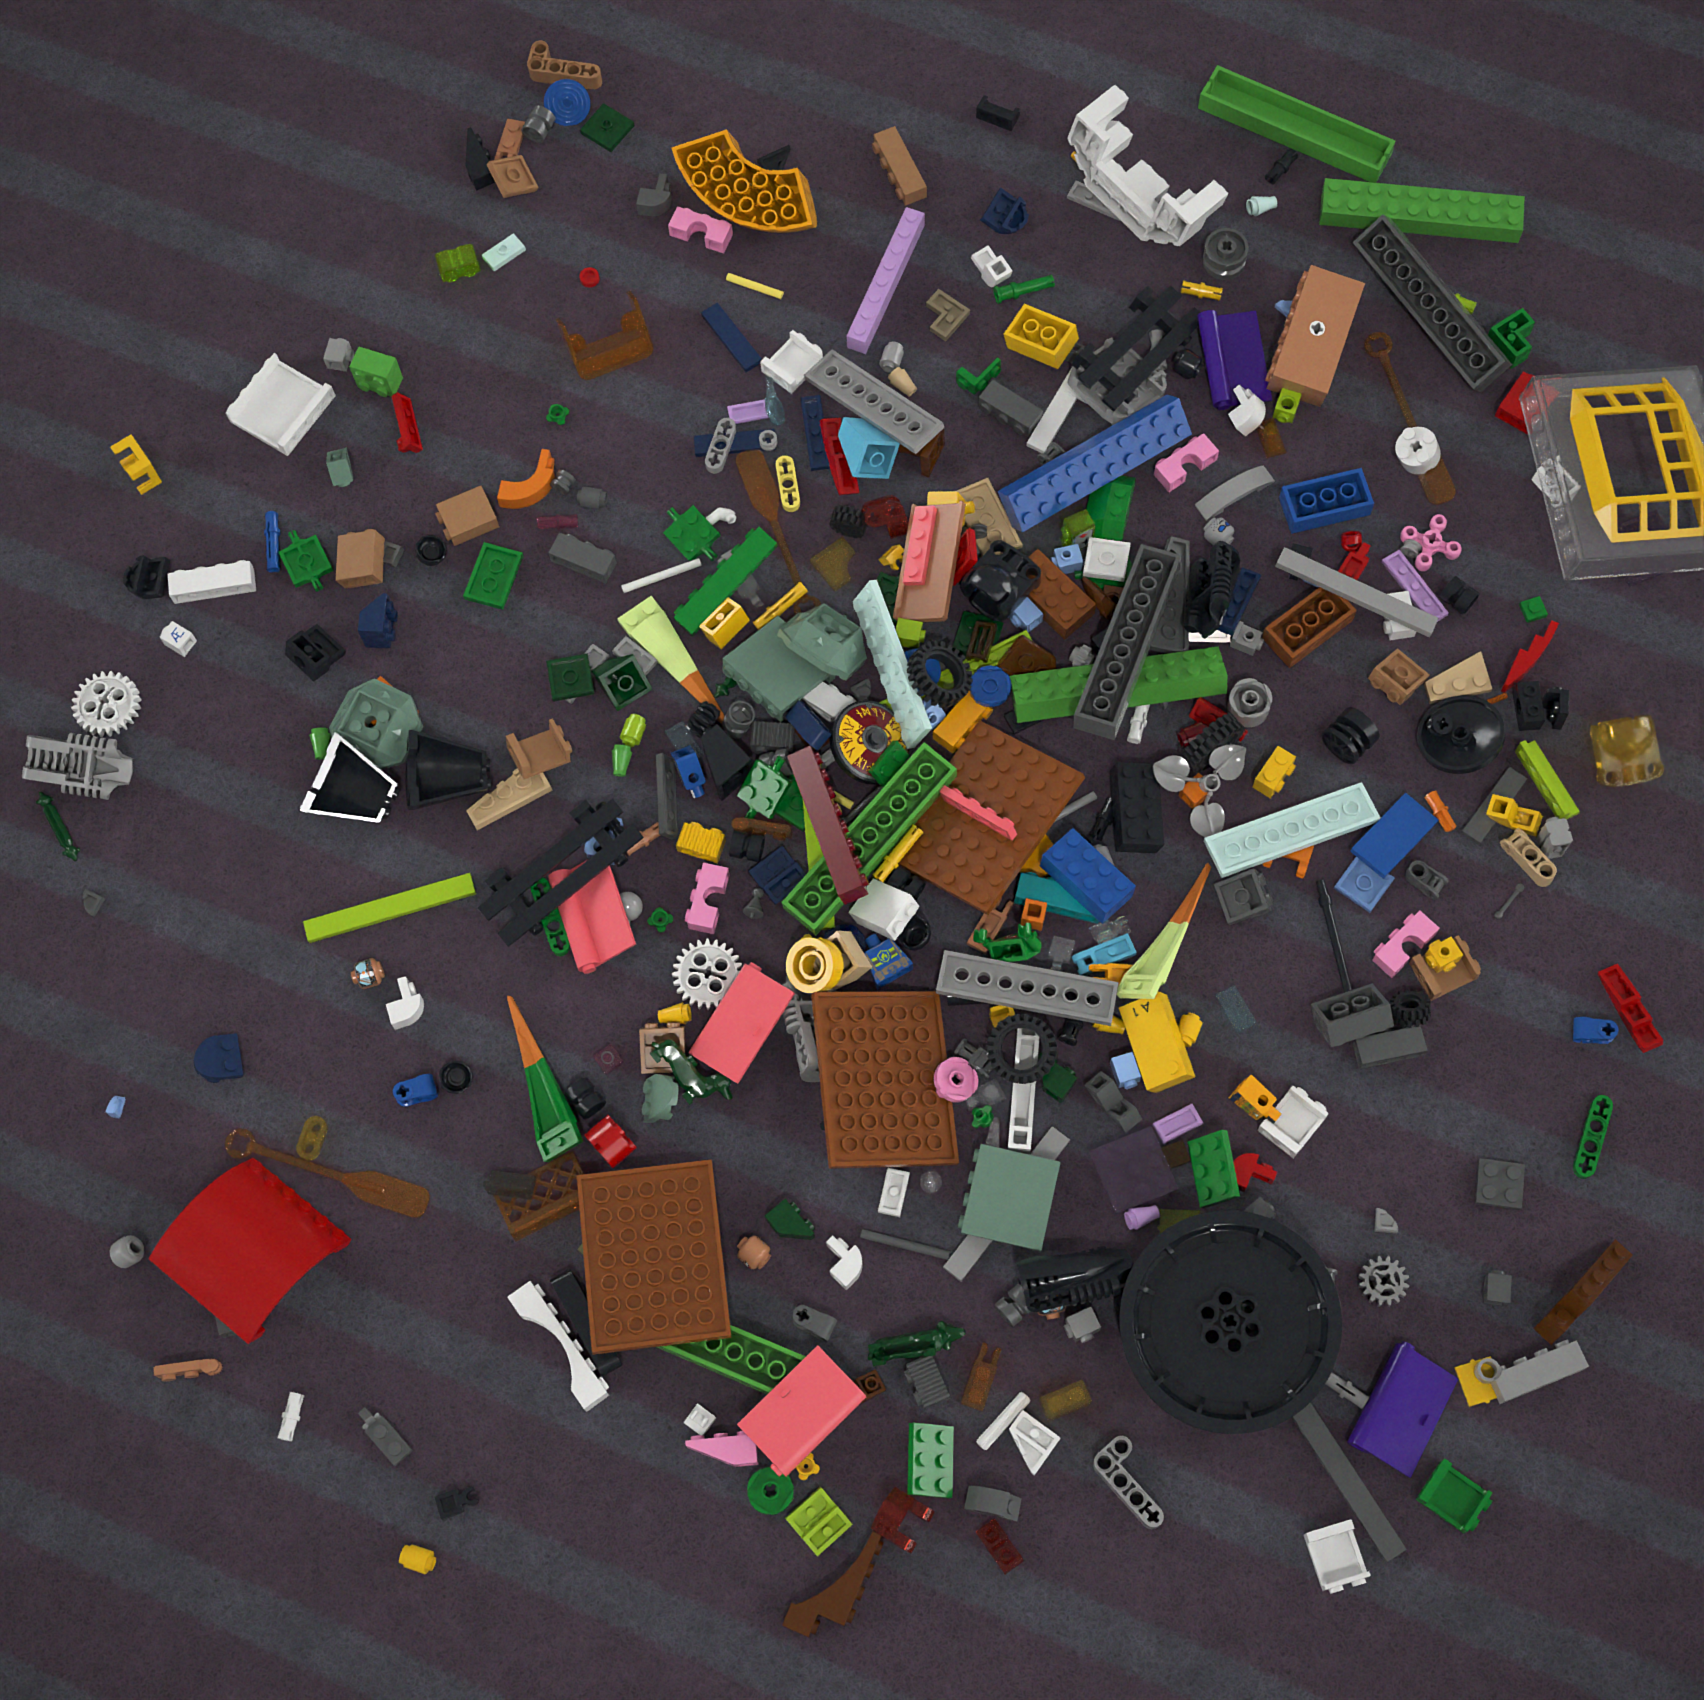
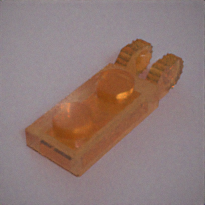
M736 817L731 822L734 831H751L752 834L764 836L765 834L773 835L774 839L785 841L786 838L791 839L793 833L791 827L784 824Z
M986 1343L982 1344L978 1359L975 1360L961 1401V1405L981 1412L984 1410L1002 1350L1000 1348L994 1350L991 1364L982 1362L988 1350V1344Z

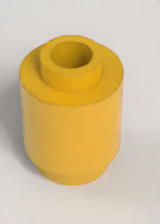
M1193 1013L1182 1015L1178 1024L1185 1047H1191L1192 1043L1196 1042L1203 1024L1200 1021V1017Z
M413 1544L410 1546L405 1545L401 1551L399 1563L403 1564L404 1568L427 1574L428 1571L433 1570L436 1557H434V1552Z

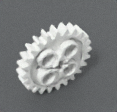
M102 671L100 677L93 674L92 681L86 678V685L79 684L82 690L74 692L78 698L72 699L75 705L71 709L75 712L73 717L86 732L90 730L92 735L98 732L100 737H103L106 732L111 737L114 730L117 734H120L119 728L121 727L127 730V722L134 724L131 718L139 716L135 710L141 709V706L138 704L141 698L138 695L140 692L135 688L136 685L133 681L130 682L127 676L123 677L119 672L115 676L112 671L106 676ZM105 689L103 693L98 694L99 691ZM124 695V697L121 700L117 701L118 697ZM96 707L93 712H89L92 708ZM111 714H115L112 718L108 719Z
M706 939L705 945H702L701 941L697 940V947L690 943V951L682 949L684 957H676L680 964H673V968L678 970L672 973V977L678 978L673 984L674 986H681L677 989V993H685L682 997L683 1001L690 998V1006L697 1002L698 1009L703 1004H706V1008L709 1010L711 1004H714L715 1008H717L718 1002L723 999L740 972L737 969L742 967V963H735L739 956H731L733 948L726 951V943L719 947L718 940H715L713 945L710 944L709 939ZM697 957H703L706 963L698 966L694 963V960ZM718 962H724L727 965V969L718 971L715 965ZM692 968V969H694V970H696V971H699V973H698V972H690L689 969ZM707 970H710L711 975L708 979H706L703 973H706ZM715 976H719V977H723V976H724V977H726L727 979H726V980H722V979H720V978H718V977H715ZM693 977L701 981L696 987H692L688 983ZM712 983H719L722 989L718 992H713L709 987Z

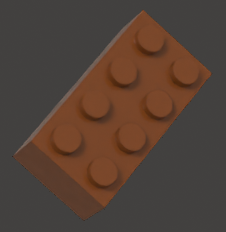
M1037 549L1028 558L1041 569L1040 586L1027 597L1043 613V620L1066 640L1095 614L1096 603ZM1033 575L1027 576L1030 579L1036 578Z
M1319 587L1265 627L1262 639L1288 668H1291L1351 623L1357 610L1347 599Z

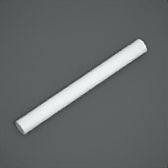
M697 558L621 585L623 592L626 593L702 565L700 559Z

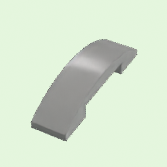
M1264 465L1259 466L1223 483L1203 497L1195 506L1204 519L1208 521L1222 513L1227 506L1255 490L1258 492L1274 483L1275 480Z

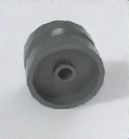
M1222 228L1212 232L1206 239L1202 258L1203 268L1215 279L1230 280L1239 276L1246 264L1249 249L1247 239L1235 229Z

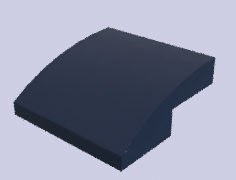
M783 846L748 871L749 875L775 905L788 896L806 875Z

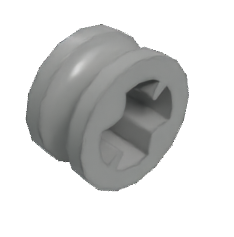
M771 430L763 431L759 436L760 447L765 451L774 450L778 444L775 432ZM765 438H770L771 443H767Z
M1412 539L1405 540L1404 546L1401 547L1400 551L1403 555L1416 558L1419 555L1418 552L1421 551V544Z

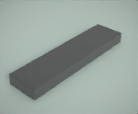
M660 753L656 754L659 835L669 839H677L675 764L672 757Z
M1509 767L1461 834L1480 845L1496 823L1486 815L1492 795L1495 794L1513 799L1528 778Z

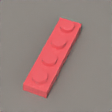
M934 505L915 507L903 576V583L906 586L925 585L937 508Z
M944 785L940 790V794L946 803L1011 841L1016 837L1017 833L1014 829V823L1008 818L1003 817L1002 819L998 817L994 810L986 807V809L981 807L974 798L969 797L968 799L964 797L962 792L954 787L950 789Z

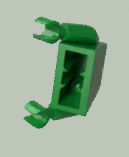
M1028 922L1026 926L1018 924V933L1009 934L996 940L990 937L987 938L988 931L986 929L974 930L973 941L983 943V946L990 951L991 959L1006 962L1030 959L1041 951V939L1037 936L1036 931H1031V924Z

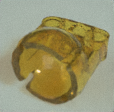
M1650 714L1637 715L1633 720L1631 717H1623L1591 725L1590 735L1597 767L1596 779L1600 785L1606 787L1627 786L1659 778L1663 774L1664 765L1660 759L1655 723ZM1651 763L1654 765L1652 774L1648 772V766ZM1608 772H1611L1613 778L1608 783L1606 780V775Z

